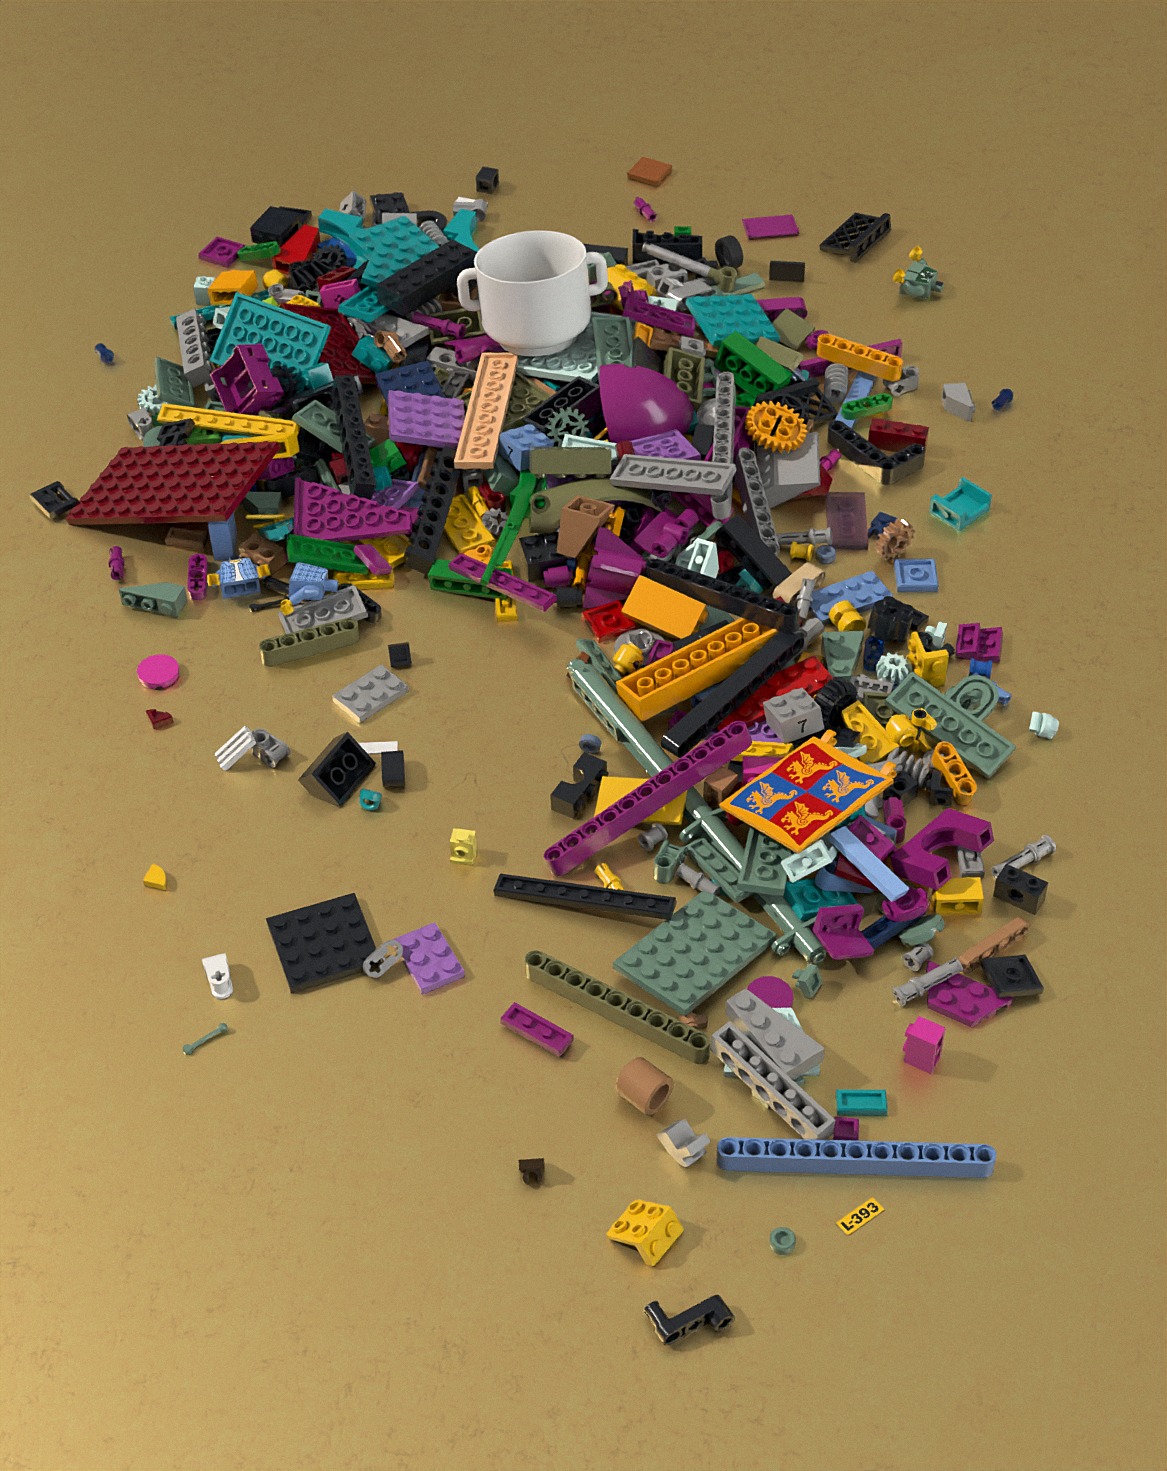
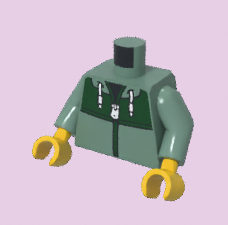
M916 246L909 253V257L917 262H913L906 272L902 269H897L894 273L893 281L895 283L900 282L899 294L928 298L932 291L942 293L945 283L937 281V270L930 268L924 258L920 257L922 249L919 246Z

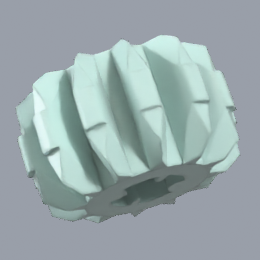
M897 652L895 655L888 653L887 656H881L876 666L878 679H887L893 685L897 684L898 686L913 670L911 660L906 659L905 655L899 656Z

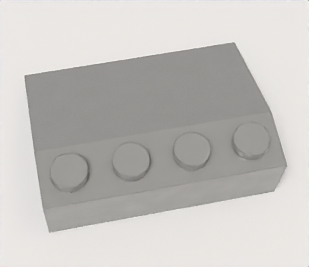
M817 432L806 433V438L801 447H797L795 451L790 449L789 453L784 449L782 453L778 449L772 452L770 447L765 449L764 444L758 446L757 443V465L769 509L820 485L819 435Z

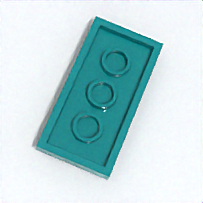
M372 286L364 288L338 307L339 313L344 314L346 317L361 319L365 323L374 321L390 310L378 303L377 288Z

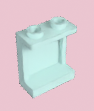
M830 831L798 854L792 851L791 856L781 861V865L792 883L833 862L839 850L827 839L831 833Z

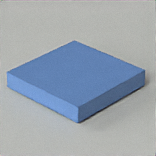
M894 559L897 592L938 591L939 585L935 559Z

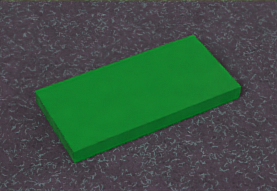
M287 534L286 545L289 562H301L323 568L368 575L369 568L353 551L355 545Z

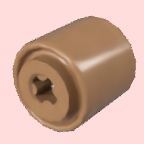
M636 1057L621 1070L615 1084V1091L646 1116H651L660 1110L668 1100L674 1087V1081L645 1058Z

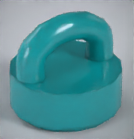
M362 788L359 795L361 807L368 811L377 809L382 799V793ZM365 799L374 801L373 805H367Z

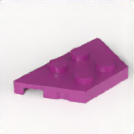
M928 960L926 972L928 973L940 965ZM959 973L927 990V1008L971 1028L979 1024L982 1019L995 1015L996 1010L1001 1007H1009L1013 997L998 999L993 988Z

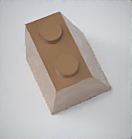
M580 495L575 496L562 508L557 553L563 554L567 558H576L591 544L598 533V528L603 526L614 510L615 505Z

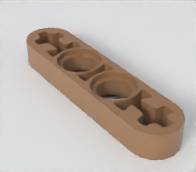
M1018 916L965 951L957 959L963 967L962 972L964 974L971 973L981 966L982 959L993 958L1020 940L1029 931L1030 924L1021 916Z

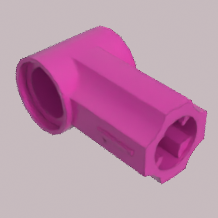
M889 797V799L883 801L885 825L897 830L896 844L905 839L907 821L904 817L902 801L897 797Z

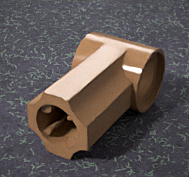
M376 332L374 342L377 347L383 348L394 363H400L402 360H405L407 353L399 343V337L396 332Z

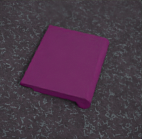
M792 214L742 219L748 239L799 234V228Z

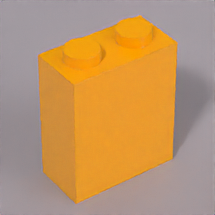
M255 270L222 271L208 288L211 305H231L236 292L251 297L258 288Z

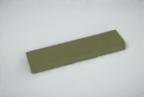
M762 336L754 344L781 366L792 372L795 371L804 358L801 353Z

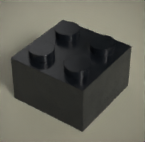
M558 531L552 534H539L519 538L520 558L528 582L543 580V571H548V568L567 566V557L557 553Z

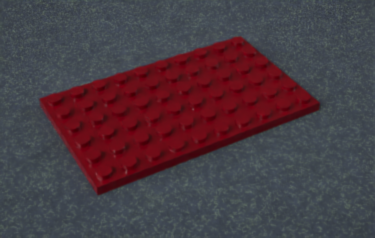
M277 441L123 447L118 451L113 460L109 462L105 470L100 473L97 480L90 486L85 495L80 498V502L71 509V512L65 519L68 525L227 521L276 455L280 446Z

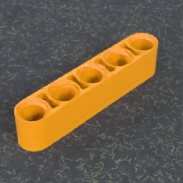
M822 334L818 337L817 355L822 359L840 363L889 381H897L901 378L903 361L898 356L830 334Z

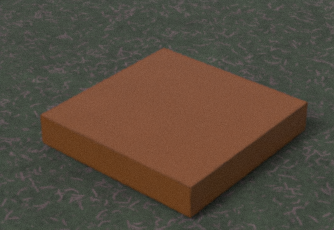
M642 157L628 171L627 178L656 187L672 171V165Z

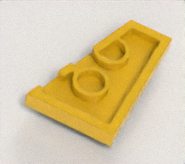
M859 700L841 711L845 727L861 732V738L858 743L867 746V752L858 757L862 763L869 761L871 764L881 762L896 747L899 748V744L892 742L887 731Z

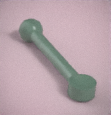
M220 1023L217 1029L192 1045L186 1044L183 1046L184 1054L190 1055L194 1048L216 1034L225 1032L228 1026L225 1023Z

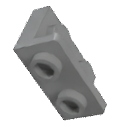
M862 674L857 676L851 675L850 682L857 688L856 691L858 692L856 696L857 701L859 700L862 704L863 692L891 694L894 690L893 683H890L887 679L879 678L874 680Z

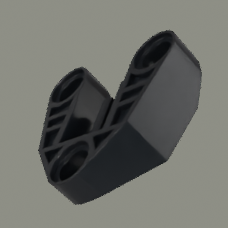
M318 260L292 262L288 269V287L291 290L303 291L306 294V290L312 291L311 288L317 284L318 277L333 271V269Z

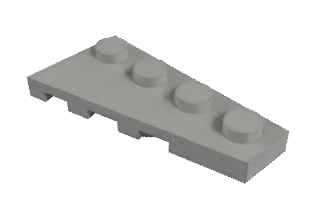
M385 313L370 323H365L358 319L367 329L375 334L378 331L396 332L399 337V343L403 348L429 334V328Z

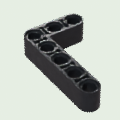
M834 420L828 425L827 442L883 485H891L924 466L926 449L921 444H912L888 457L844 422Z

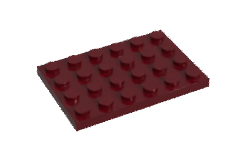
M288 303L280 304L279 308L331 326L318 363H328L333 380L336 375L344 376L351 374L358 375L360 384H378L375 377L376 373L351 355L361 339L345 316L338 312V309Z

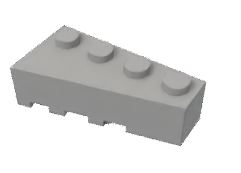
M744 989L726 1000L725 1015L733 1025L793 1081L823 1062L825 1050L823 1046L749 990Z

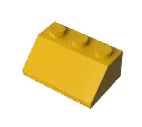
M617 264L614 267L607 268L608 282L613 285L617 293L616 300L611 304L619 310L623 311L624 308L621 304L618 287L623 285L625 281L632 280L634 291L639 289L642 291L646 290L647 295L652 296L653 286L645 279L637 276L635 272H631L626 266Z

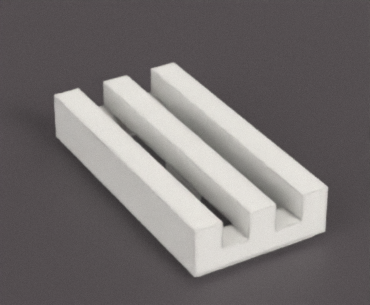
M244 726L215 753L221 769L228 770L256 744L250 728Z

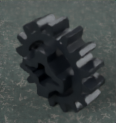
M330 244L329 247L324 245V249L318 248L319 252L313 253L314 258H310V260H318L333 270L347 264L345 261L347 256L343 248H340L339 245L334 247L333 244Z
M286 365L273 366L270 369L272 376L278 378L284 391V396L277 402V406H285L284 399L298 394L297 391L301 390V387L298 386L301 380H296L298 374H292L293 368H287Z

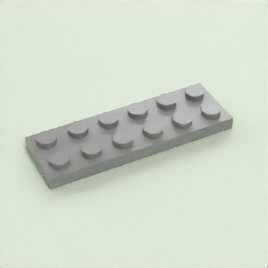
M624 454L610 477L611 485L723 496L736 472V466L731 463Z

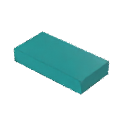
M836 1089L837 1115H887L886 1090Z

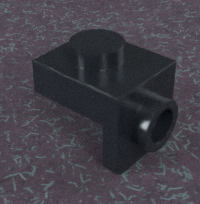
M932 770V777L927 778L926 791L930 792L929 804L951 806L953 788L940 787L941 770Z

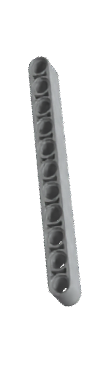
M723 372L717 376L713 462L733 464L736 388L734 375L730 372ZM732 479L723 496L711 495L713 516L717 519H725L731 515Z

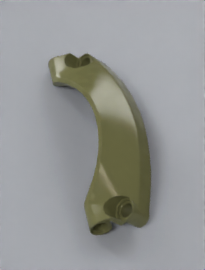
M606 476V478L580 479L544 489L530 497V512L532 514L529 519V533L552 534L560 525L562 508L577 495L602 502L611 500L634 501L650 506L660 512L662 510L654 506L651 501L652 489L614 486L610 483L611 476ZM671 494L672 500L665 507L680 516L687 508ZM541 497L544 499V505L539 508L535 507V499ZM700 520L691 529L694 531L693 538L707 530V527Z

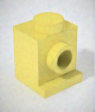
M453 829L450 839V863L473 866L477 851L476 831Z

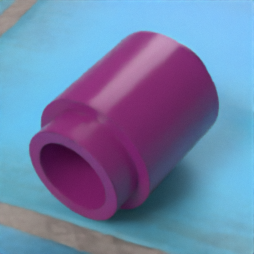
M567 566L548 568V571H543L545 587L552 589L570 586V581H573L572 570L568 569Z

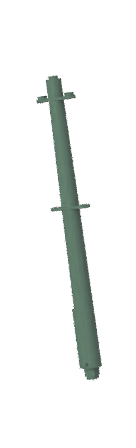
M574 659L569 662L567 671L571 676L573 689L617 742L621 741L651 777L674 763L592 664H585L582 659ZM692 786L687 791L683 815L691 825L680 833L679 838L682 842L687 843L699 837H704L740 873L745 848L724 824L728 820L725 814L726 811L721 808L713 811L694 786ZM763 893L752 894L785 933L771 946V950L775 954L784 955L791 947L795 946L810 964L819 963L825 958L827 950L812 931L816 917L806 922L800 920L784 896Z

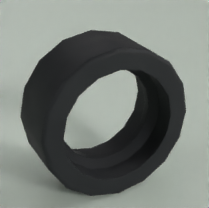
M732 235L718 239L715 243V255L719 265L722 268L728 266L734 269L742 266L743 251L739 241Z

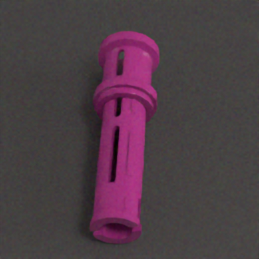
M419 312L413 314V323L439 330L445 336L452 335L460 340L466 334V325L463 323L456 324L450 319L444 321Z

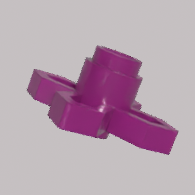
M632 280L625 281L623 285L618 287L623 308L628 297L649 303L646 290L642 291L639 289L634 291Z

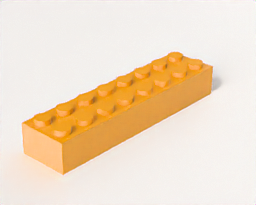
M740 618L617 681L618 696L632 713L643 722L731 676L780 631Z

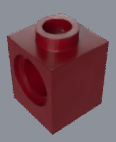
M344 458L329 462L331 474L337 485L348 482Z

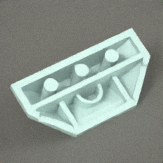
M697 538L693 544L678 555L675 565L716 578L719 570L716 543Z

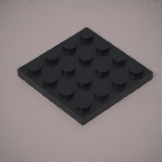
M355 893L266 918V923L291 993L364 972V961L376 950ZM381 959L376 963L371 961L369 963L371 965L369 970L378 968L377 966L381 963Z

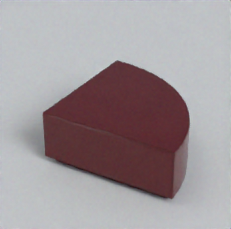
M156 709L146 710V716L153 729L174 722L172 715L168 712L164 713Z

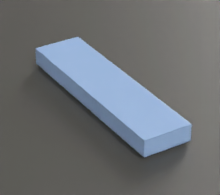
M845 826L830 833L827 839L891 902L908 892L909 888Z

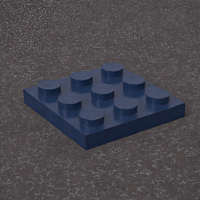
M429 360L375 374L387 407L389 390L445 398Z

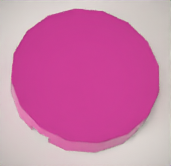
M157 654L149 656L138 665L137 675L139 682L151 689H157L159 686H162V688L168 687L179 677L177 661L168 655Z

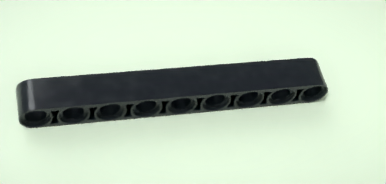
M651 559L646 562V575L648 579L710 607L784 633H795L799 630V609L794 605L661 559Z
M780 631L663 736L661 747L678 758L686 755L795 657L804 646V638L795 633Z

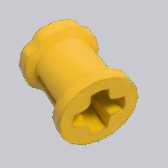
M793 541L790 559L801 558L810 562L813 554V544H809V546L801 545Z

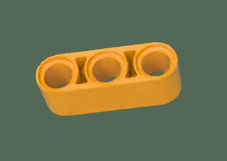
M940 742L932 754V765L935 770H941V780L946 788H953V800L959 805H967L971 802L976 792V783L954 746L949 742Z

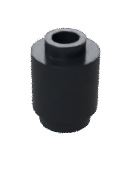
M557 587V591H553V594L557 597L555 602L557 607H577V605H582V589H577V587Z

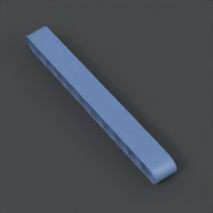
M726 1137L718 1142L716 1161L721 1169L727 1171L985 1178L993 1173L997 1154L993 1147L986 1144Z

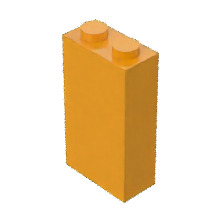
M639 575L621 610L624 617L674 640H680L698 632L701 624H704L709 616L706 604Z

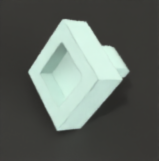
M939 622L937 628L933 626L926 627L925 633L931 636L930 643H932L933 651H938L942 647L945 640L947 623Z

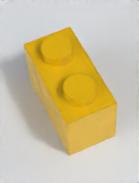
M980 877L951 878L938 890L932 889L935 914H981L984 897Z

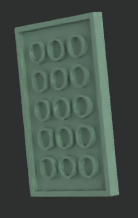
M703 890L675 912L671 920H665L613 962V969L685 1017L774 943L777 934L719 897Z

